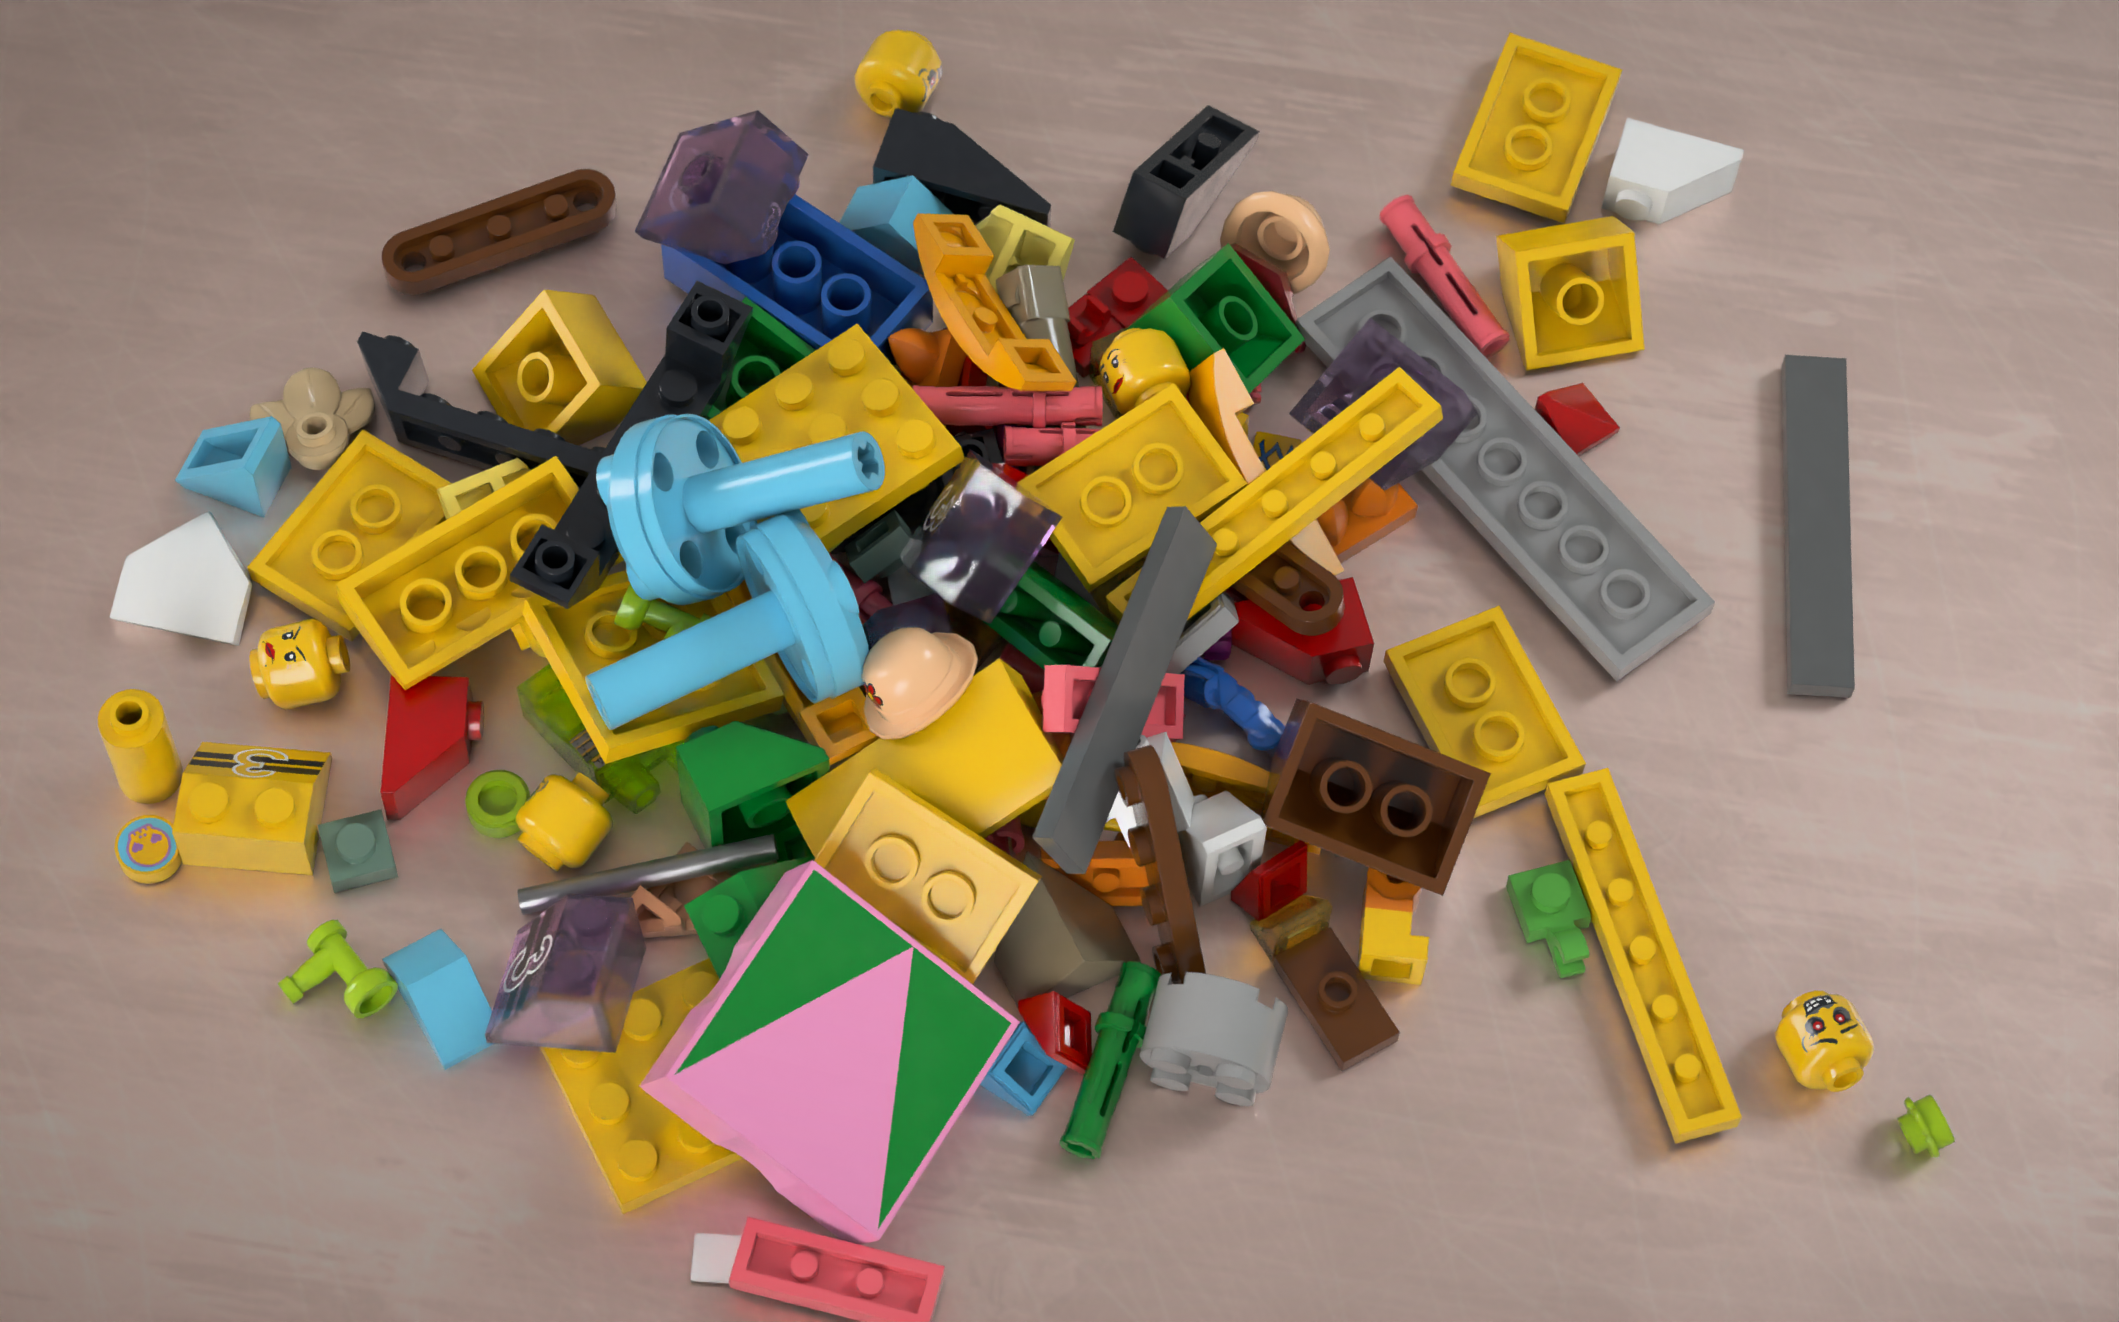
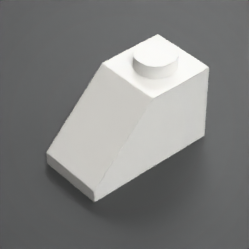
M1627 118L1601 208L1617 212L1623 218L1633 221L1645 220L1656 224L1666 222L1732 192L1744 149Z
M1227 790L1210 798H1207L1206 795L1194 796L1190 828L1178 832L1188 886L1200 907L1230 894L1253 869L1261 865L1267 827L1258 814Z

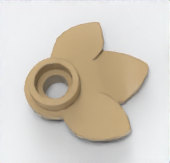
M305 368L289 378L283 390V400L254 404L250 409L249 415L250 420L270 416L281 423L289 453L302 466L313 470H321L332 467L346 450L349 443V435L370 422L375 412V401L370 388H356L341 392L336 379L328 371L319 368Z

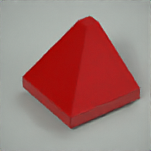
M1584 383L1548 391L1537 398L1535 411L1578 456L1617 434L1620 430L1618 424Z
M1299 840L1253 869L1231 891V900L1259 922L1307 892L1308 845Z
M1055 991L1018 1000V1012L1045 1054L1084 1075L1092 1056L1091 1012Z

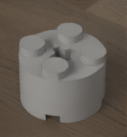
M1186 972L1183 984H1172L1171 973L1163 974L1158 980L1140 1051V1058L1145 1064L1153 1068L1150 1080L1158 1086L1170 1090L1187 1091L1189 1090L1190 1083L1194 1082L1216 1088L1215 1096L1224 1102L1239 1106H1252L1256 1093L1265 1092L1270 1088L1288 1014V1007L1276 997L1273 1009L1257 1002L1260 989L1233 979L1204 973Z

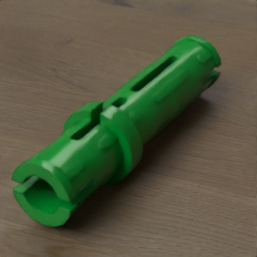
M1134 961L1122 963L1120 975L1107 1012L1100 1013L1096 1021L1095 1031L1098 1033L1095 1047L1082 1079L1069 1121L1059 1142L1063 1149L1074 1155L1088 1159L1100 1158L1102 1146L1119 1101L1136 1048L1142 1047L1146 1032L1145 1022L1155 996L1158 980L1162 976L1159 971L1146 964Z

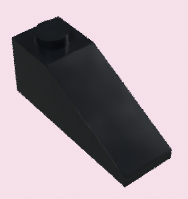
M1207 105L1133 171L1113 232L1131 241L1138 250L1148 254H1156L1166 259L1193 233L1257 141L1260 131Z
M895 108L873 165V184L913 175L954 215H968L974 225H977L990 215V212L995 207L1003 205L1050 227L1051 204L956 125L942 121L931 113H913Z

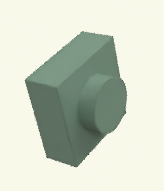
M894 509L844 546L850 566L861 580L866 583L877 574L880 578H884L903 566L905 562L902 559L913 545L914 540L910 528Z
M382 809L318 825L334 893L398 877Z

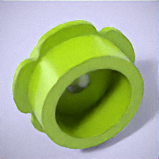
M1931 1095L1915 1102L1910 1097L1904 1100L1907 1113L1898 1117L1897 1121L1911 1149L1915 1154L1927 1149L1930 1156L1939 1157V1150L1954 1143L1955 1139L1938 1104Z

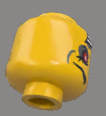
M909 30L886 31L874 40L861 60L855 73L856 89L869 108L879 115L892 118L895 108L913 113L921 112L942 77V62L932 43L925 36Z
M580 772L572 781L561 775H548L516 815V823L522 831L517 841L536 858L557 872L563 865L570 868L582 867L613 828V819L610 813L603 807L604 802L609 797L608 793Z
M1821 990L1807 992L1789 1002L1783 1009L1782 1019L1778 1024L1775 1036L1777 1045L1795 1079L1807 1088H1827L1831 1092H1840L1858 1083L1864 1075L1863 1068L1869 1063L1873 1055L1874 1046L1872 1037L1853 1003L1842 995L1828 994Z

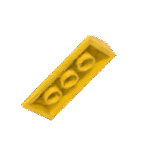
M557 456L336 584L340 605L380 661L404 690H407L525 620L522 615L525 600L538 594L511 582L510 574L540 526L543 524L554 530L579 491L578 486ZM621 554L614 563L613 567L624 561Z
M999 658L975 674L972 682L960 699L926 728L905 738L877 739L787 799L786 803L807 845L816 858L865 778L875 768L971 831L985 838L1050 795L1064 757L1051 732H1043V716L1023 676Z

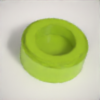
M492 770L478 776L470 784L465 798L467 814L472 826L481 834L492 838H504L518 833L520 829L516 823V815L530 797L527 784L520 776L507 770Z

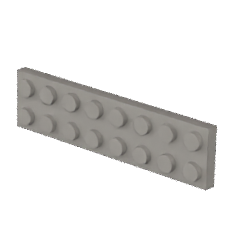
M1391 256L1296 320L1299 331L1305 338V344L1356 399H1359L1400 367L1441 405L1443 420L1404 450L1405 453L1423 468L1421 470L1616 682L1711 614L1715 601Z

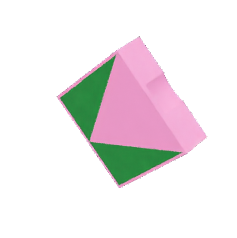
M811 860L784 873L734 946L726 970L718 983L697 1006L691 1009L639 1087L714 1144L727 1148L749 1161L767 1178L777 1192L840 1240L861 1245L880 1240L1020 1021L814 860Z

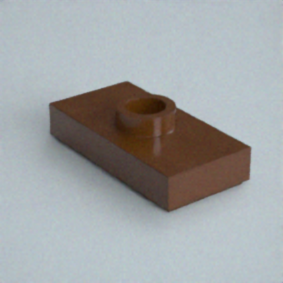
M1331 927L1274 956V968L1341 1071L1398 1041L1399 1030Z

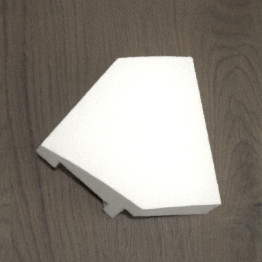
M208 511L126 556L110 618L121 622L239 646L253 586L252 579L249 576L248 570L244 568L223 535L219 523L213 514Z

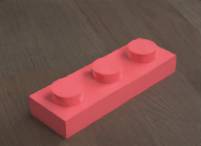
M1045 665L1044 689L1041 697L1043 732L1075 734L1101 668ZM1165 674L1141 735H1145L1147 738L1166 732L1169 739H1183L1184 674Z
M747 1217L729 1277L730 1288L862 1322H932L945 1276V1266Z

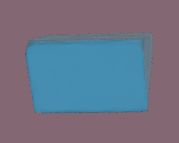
M1022 1021L1018 1024L980 1083V1086L1026 1115L1032 1116L1067 1066L1047 1056L1029 1027Z

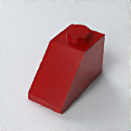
M1353 577L1339 580L1343 588L1345 604L1341 621L1332 630L1320 635H1302L1291 630L1251 600L1234 603L1239 623L1231 629L1232 645L1307 685L1324 681L1332 685L1344 684L1355 680L1364 672H1369L1374 640ZM1310 604L1304 607L1303 610L1316 611L1321 609L1322 606Z
M391 675L380 792L387 820H401L470 763L471 741L483 739L484 703L483 701H473L469 677L429 676L404 690Z

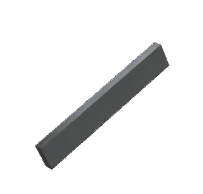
M1785 355L1781 369L1787 694L1851 698L1855 689L1846 358Z
M1186 506L1167 507L1032 837L1066 873L1086 874L1119 791L1115 769L1124 766V752L1136 749L1217 546L1214 539Z

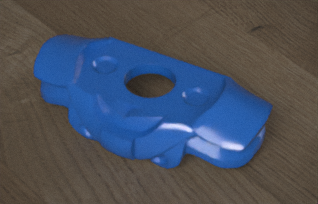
M1198 657L1180 673L1185 675L1184 697L1198 703L1203 708L1222 710L1248 735L1247 741L1253 748L1264 750L1272 758L1274 757L1285 725L1274 717L1266 705L1256 701L1251 691L1237 684V680L1226 673L1223 667L1210 663L1201 657Z

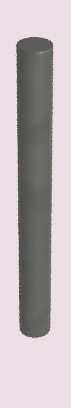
M774 834L521 888L518 889V901L522 914H530L547 910L554 904V908L636 891L640 885L643 888H650L779 860L778 846Z

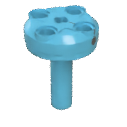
M673 414L646 420L630 427L620 439L615 453L605 456L600 460L596 479L600 496L607 506L609 522L615 542L626 562L627 576L635 593L644 600L661 598L672 604L688 605L716 598L725 592L733 590L743 582L745 578L737 555L736 538L750 531L751 527L757 524V520L877 490L884 481L885 465L878 443L869 433L864 431L742 463L729 440L710 421L694 414Z
M800 509L775 515L753 525L750 531L737 536V555L752 599L585 676L591 697L609 730H613L775 653H778L794 682L812 703H818L828 697L834 699L864 685L862 672L866 656L869 653V647L858 616L859 607L841 567L835 560H832L825 546L810 527Z

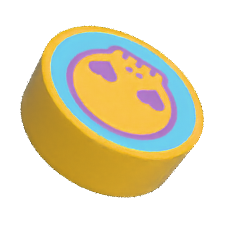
M143 815L127 822L118 832L115 839V854L122 871L130 879L144 884L158 883L172 876L180 867L182 860L172 834L173 824L169 820L157 815Z

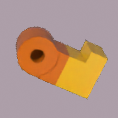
M1370 867L1367 872L1366 885L1362 897L1357 968L1366 980L1422 985L1428 960L1429 937L1411 935L1412 915L1417 910L1422 888Z

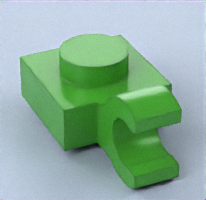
M1567 860L1508 875L1506 889L1526 942L1530 943L1546 939L1560 979L1584 973L1586 968L1582 959L1589 958L1590 953L1580 929L1589 927L1591 913L1571 861Z

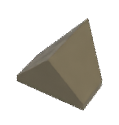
M1028 851L1026 852L1023 864L1040 874L1042 878L1001 940L994 957V963L1017 1008L1018 1000L1052 991L1065 998L1071 997L1120 975V968L1123 962L1134 961L1141 963L1133 944L1110 904L1056 869L1045 864Z

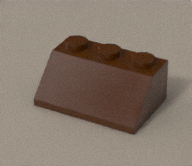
M1296 699L1272 760L1261 818L1266 827L1443 896L1491 773L1313 702Z

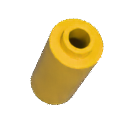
M127 689L115 693L100 708L97 723L122 792L135 802L154 804L164 801L179 788L183 768L163 707L154 695L144 690Z

